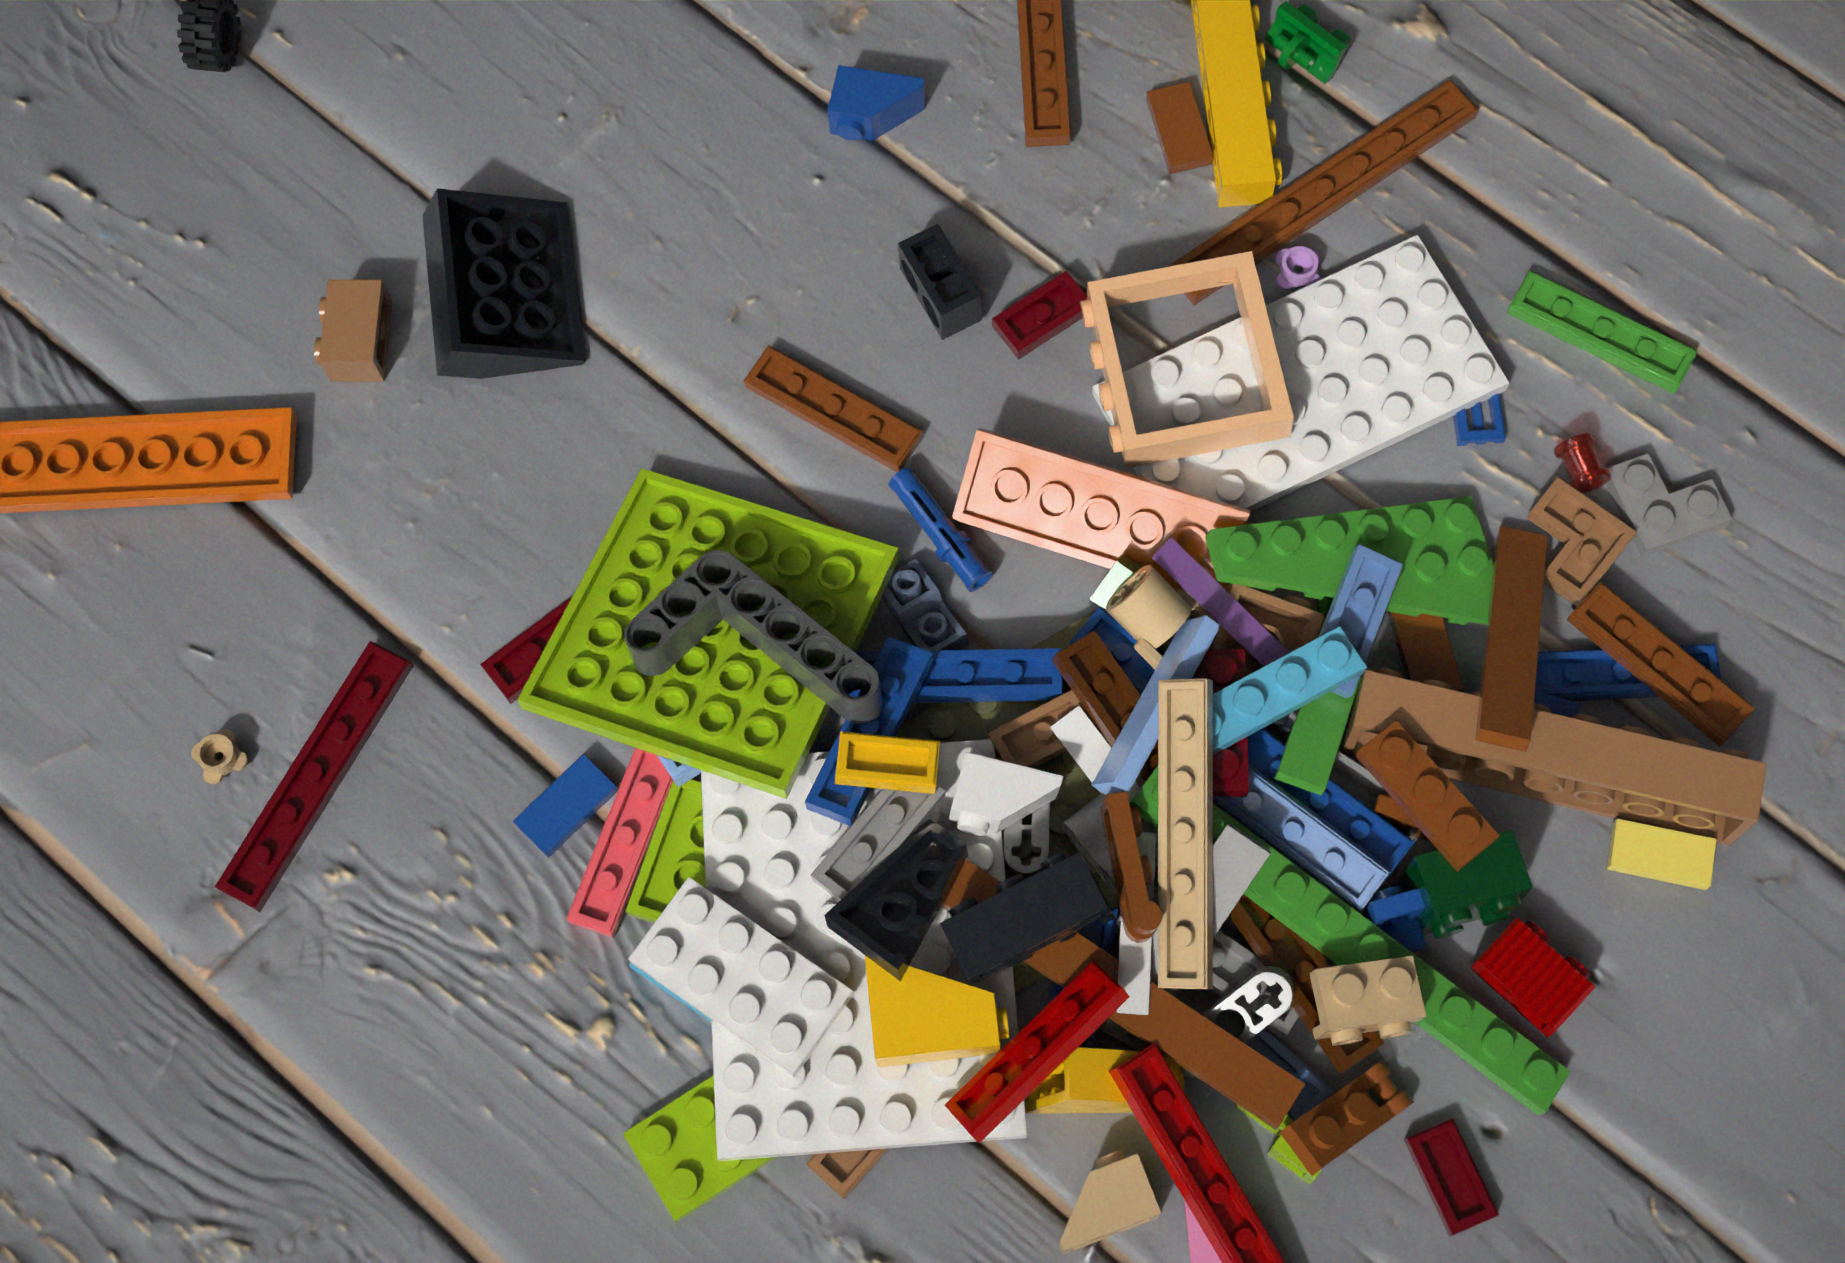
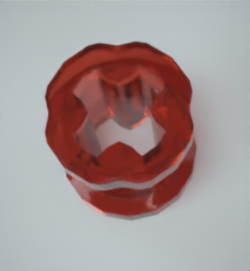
M1590 433L1573 436L1558 444L1553 450L1556 458L1563 460L1571 479L1569 485L1582 494L1603 486L1612 477L1607 468H1602L1593 447L1596 444L1594 435Z

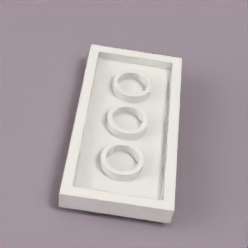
M690 877L687 878L628 958L634 966L793 1078L796 1077L854 995L853 990Z

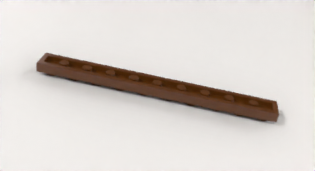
M1094 630L1056 653L1051 661L1108 743L1113 747L1141 696ZM1158 740L1135 780L1140 788L1158 766ZM1243 894L1229 916L1264 967H1279L1289 974L1294 984L1291 1005L1314 1037L1312 1029L1320 1025L1309 973L1318 968L1331 966L1319 950ZM1377 1031L1362 1033L1363 1040L1345 1045H1332L1331 1037L1316 1040L1339 1074L1384 1044Z

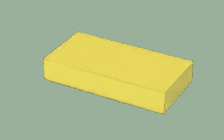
M1617 818L1612 826L1606 870L1707 890L1711 887L1717 839Z

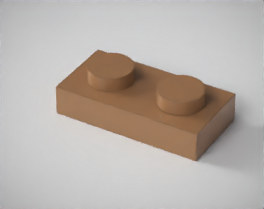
M1070 690L988 732V739L993 743L995 752L1001 761L1035 768L1067 751L1050 727L1078 706L1081 707L1093 724L1094 722L1074 692Z

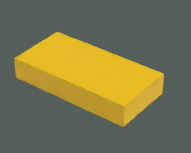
M840 731L835 784L935 794L940 741Z

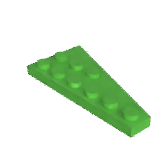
M1471 496L1211 529L1205 536L1215 575L1219 582L1269 591L1283 588L1304 592V597L1320 600L1324 596L1334 598L1352 550L1360 544L1403 564L1385 611L1418 617L1421 613L1448 618L1449 623L1466 625L1468 622L1487 625L1493 561Z

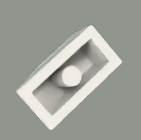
M965 752L948 822L956 823L960 831L971 835L984 836L987 831L998 833L1055 800L1061 787L1063 776Z

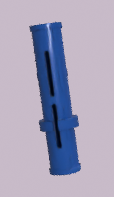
M907 467L897 472L890 479L888 485L897 494L915 521L936 546L937 557L941 562L949 563L969 592H974L983 587L992 578L993 573L985 566L970 546L971 538L965 531L957 529L940 504L916 476L912 467ZM917 499H919L922 502V504L925 506V508L928 510V512L931 514V516L934 518L936 522H933L930 519L927 513L917 502ZM944 536H947L951 540V542L954 544L958 552L964 557L963 560L959 557V555L952 548L951 544Z

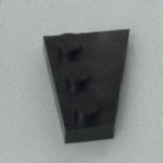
M929 819L824 915L827 927L901 982L960 873L965 860L968 858L967 844Z

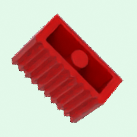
M1516 918L1470 969L1548 1038L1557 1031L1596 987L1587 980L1590 974L1579 961L1570 956H1566L1563 959L1560 954L1555 952L1553 947L1548 946L1551 940L1543 929L1533 922L1527 921L1524 924L1521 919Z

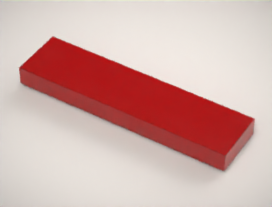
M1093 960L944 1106L968 1133L980 1143L1130 996Z

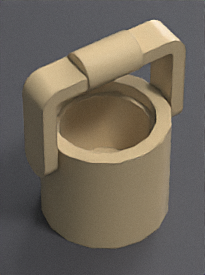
M1151 565L1140 568L1124 581L1113 593L1105 607L1106 611L1137 641L1134 645L1135 650L1155 670L1162 659V656L1155 649L1172 637L1185 623L1189 615L1193 619L1207 615L1215 621L1190 594L1183 589L1176 591Z

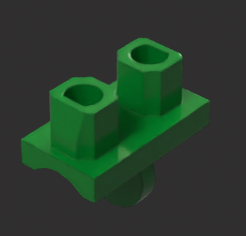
M1287 1L1283 2L1278 6L1275 21L1265 36L1267 42L1282 52L1278 64L1288 70L1297 63L1322 83H1328L1333 79L1339 63L1349 46L1350 37L1340 29H1332L1327 32L1317 24L1318 17L1316 12L1305 3L1295 8Z

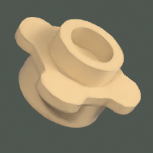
M222 729L217 734H210L204 737L192 748L191 757L203 768V779L208 784H219L223 776L234 770H243L248 763L247 755L239 751L235 744V733L229 729ZM218 753H223V759L217 761L215 758Z

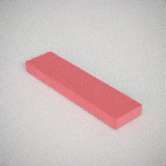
M638 748L634 749L566 920L569 923L615 938L673 781L655 754Z

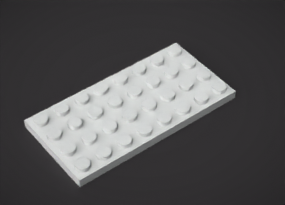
M1416 235L1266 305L1294 416L1289 438L1133 468L1139 477L1241 507L1252 512L1450 418L1464 408L1465 410L1469 409L1478 402L1481 403L1490 399L1495 394L1506 391L1509 381L1419 236ZM1241 317L1122 372L1137 435L1264 411ZM1099 384L1092 386V394L1109 425L1112 426L1114 425L1112 411H1103L1099 395Z

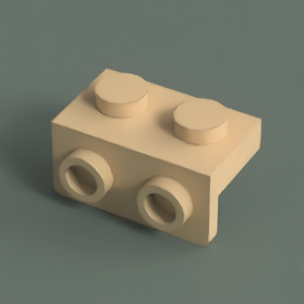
M1413 956L1318 968L1309 973L1320 1025L1312 1029L1315 1040L1331 1037L1332 1045L1337 1046L1363 1040L1362 1033L1379 1031L1381 1039L1404 1036L1411 1033V1025L1427 1017Z

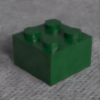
M1513 830L1498 833L1500 836L1492 845L1458 872L1439 850L1417 855L1413 858L1399 881L1404 892L1419 889L1425 908L1417 920L1423 935L1433 932L1435 939L1446 938L1464 930L1463 924L1481 919L1483 926L1500 923L1512 917L1510 911L1522 906L1521 901L1531 891L1533 885Z

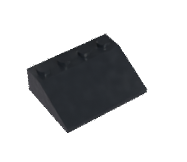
M437 188L422 215L437 376L484 379L583 365L585 356L567 202Z

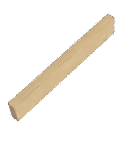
M1210 679L1158 680V906L1162 911V921L1158 927V988L1213 989V680Z

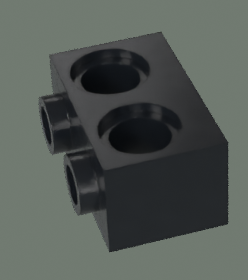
M939 224L898 243L900 270L942 340L982 321V295Z

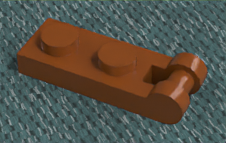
M1127 791L1106 795L1100 812L1123 927L1126 936L1131 941L1143 943L1148 941L1162 921V911L1156 903L1149 901L1146 886L1151 885L1152 874L1147 855L1140 856L1136 839L1142 833L1138 808L1136 806L1130 807Z
M1383 1060L1293 1121L1280 1132L1311 1176L1414 1103L1407 1091L1403 1090L1400 1092L1390 1079L1389 1075L1392 1072ZM1371 1088L1384 1103L1381 1107H1378L1367 1093Z

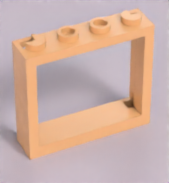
M1252 251L1087 282V300L1080 301L1083 324L1085 328L1093 327L1095 341L1089 342L1092 365L1094 370L1102 368L1105 383L1099 384L1101 405L1104 412L1112 411L1114 425L1108 426L1110 445H1112L1114 453L1121 452L1124 469L1290 437L1294 416ZM1233 284L1264 411L1137 435L1108 307Z

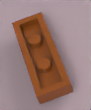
M1397 720L1357 751V759L1457 872L1499 838L1500 835Z

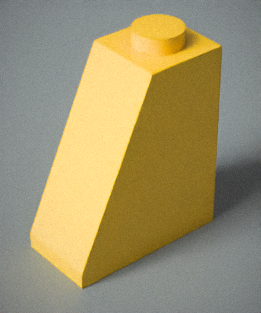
M865 956L874 1055L877 1067L993 1055L1000 1051L999 1039L1009 1038L1006 1007L996 1008L994 993L911 966L908 967L900 982Z
M1078 1047L1025 1098V1113H1133L1109 1071L1138 1051ZM1162 1054L1184 1091V1075L1180 1066Z

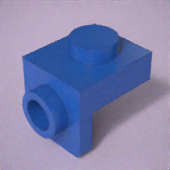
M1396 886L1374 894V901L1370 902L1362 915L1412 953L1423 950L1426 942L1417 918L1425 906L1419 889L1404 892L1402 886Z

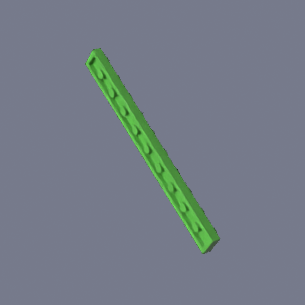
M1158 766L1129 803L1130 807L1136 806L1140 817L1156 829H1158ZM1213 804V845L1227 824L1230 823L1271 851V854L1243 893L1245 896L1338 966L1413 956L1427 1016L1415 1024L1536 1115L1546 1113L1571 1071Z

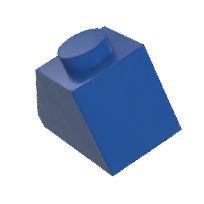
M838 65L827 109L830 134L852 141L859 139L873 141L925 110V78Z

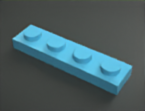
M1339 626L1214 693L1213 755L1362 675L1367 666L1342 628Z

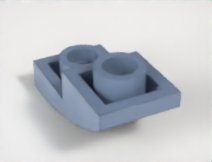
M917 559L892 573L882 596L914 646L927 651L959 650L969 644L967 634L944 604L940 591Z

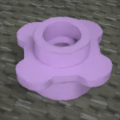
M1304 246L1280 250L1276 255V263L1280 265V274L1276 278L1277 286L1282 290L1288 291L1292 287H1306L1321 280V277L1317 274L1318 264L1321 261L1320 254L1316 250ZM1300 267L1303 271L1298 273L1294 268Z

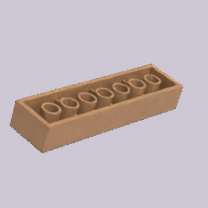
M1385 668L1375 669L1374 672L1365 670L1349 713L1341 753L1344 755L1356 757V753L1360 748L1397 720L1450 780L1614 819L1618 818L1717 839L1716 843L1727 846L1734 843L1759 820L1767 763L1751 760L1752 756L1743 751L1723 750L1716 752L1703 749L1699 742L1691 739L1673 738L1669 741L1652 737L1648 730L1640 727L1624 726L1618 729L1601 725L1599 719L1588 715L1577 714L1566 717L1553 714L1550 708L1534 703L1531 741L1526 752L1476 741L1480 691L1468 694L1452 690L1451 685L1438 680H1425L1423 683L1403 679L1401 673Z

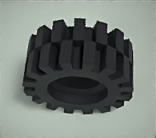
M186 0L181 2L180 8L183 14H178L181 30H177V38H181V43L178 47L179 52H183L182 60L183 63H187L186 67L194 70L225 73L231 70V65H234L236 62L234 54L239 52L237 40L241 39V32H238V26L241 25L240 17H236L239 9L237 4H234L235 0Z

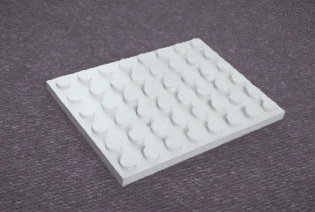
M990 739L940 743L936 784L946 791V797L924 823L931 819L965 842L968 850L967 860L1002 882L1005 880L1001 831L998 833L987 831L984 836H976L962 832L957 828L956 823L948 822L965 752L995 759L994 745ZM829 752L808 753L787 799L701 770L706 889L846 985L854 993L795 1078L711 1020L717 1159L719 1161L977 1142L944 1105L996 1054L877 1067L874 1055L865 955L827 927L824 915L839 901L815 883L810 876L850 828L848 825L806 808L805 800ZM870 789L856 820L882 789ZM941 906L909 966L994 993L996 1008L1006 1007L1009 1038L999 1039L1001 1050L1018 1034L1013 966L975 984L967 980L940 923L951 918L948 910ZM1024 1100L982 1141L1027 1138Z

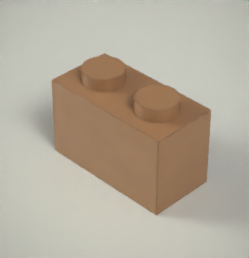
M328 280L326 297H321L319 301V318L323 326L321 337H317L314 343V357L317 365H321L330 381L384 382L393 300L382 280Z

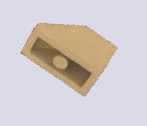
M1120 1150L1094 1161L1097 1169L1089 1172L1060 1239L1059 1247L1062 1255L1160 1217V1208L1138 1153L1126 1158L1124 1151Z

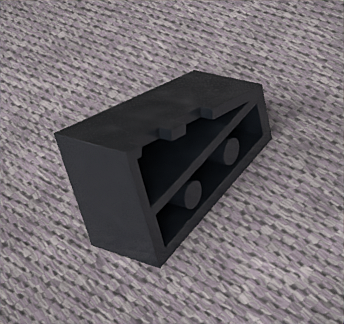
M1068 850L1059 852L1040 864L1043 871L1027 879H1024L1022 874L1010 877L994 887L996 895L981 903H978L976 898H971L959 903L948 911L951 918L940 923L967 980L975 984L1031 958L1033 953L1058 940L1060 943H1063L1075 937L1074 932L1099 919L1102 925L1116 919L1089 864L1080 852L1070 856Z

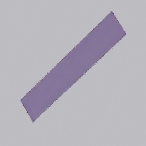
M1172 537L1152 556L1263 667L1290 653Z

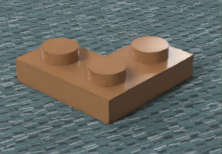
M1559 477L1556 478L1527 517L1531 522L1565 545L1545 570L1544 584L1576 607L1591 593L1637 533V531Z

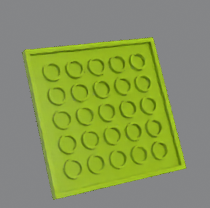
M641 468L518 697L519 705L523 710L787 799L830 706L724 620L705 635L668 671L656 676L644 675L634 666L625 642L624 633L626 626L702 555L710 551L722 550L732 554L856 653L899 561V548ZM718 579L712 583H722L727 579ZM752 606L745 611H755L762 606ZM693 610L682 611L678 616L688 615ZM784 634L779 639H790L797 634ZM658 642L648 643L643 648H651L658 644ZM819 662L814 667L824 668L829 666L833 662Z

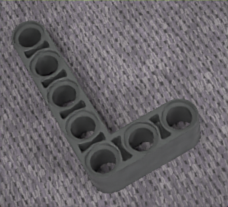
M714 550L702 555L626 626L624 637L636 669L644 675L656 676L668 671L705 635L724 620L847 721L854 724L870 723L882 711L883 699L876 670L726 551ZM718 579H727L722 583H712ZM752 606H762L755 611H745ZM693 610L688 615L678 616L682 611ZM784 634H797L790 639H779ZM658 642V644L651 648H643L648 643ZM819 662H833L832 664L824 668L814 667ZM859 689L869 691L868 693L860 697H853L849 695L853 691Z

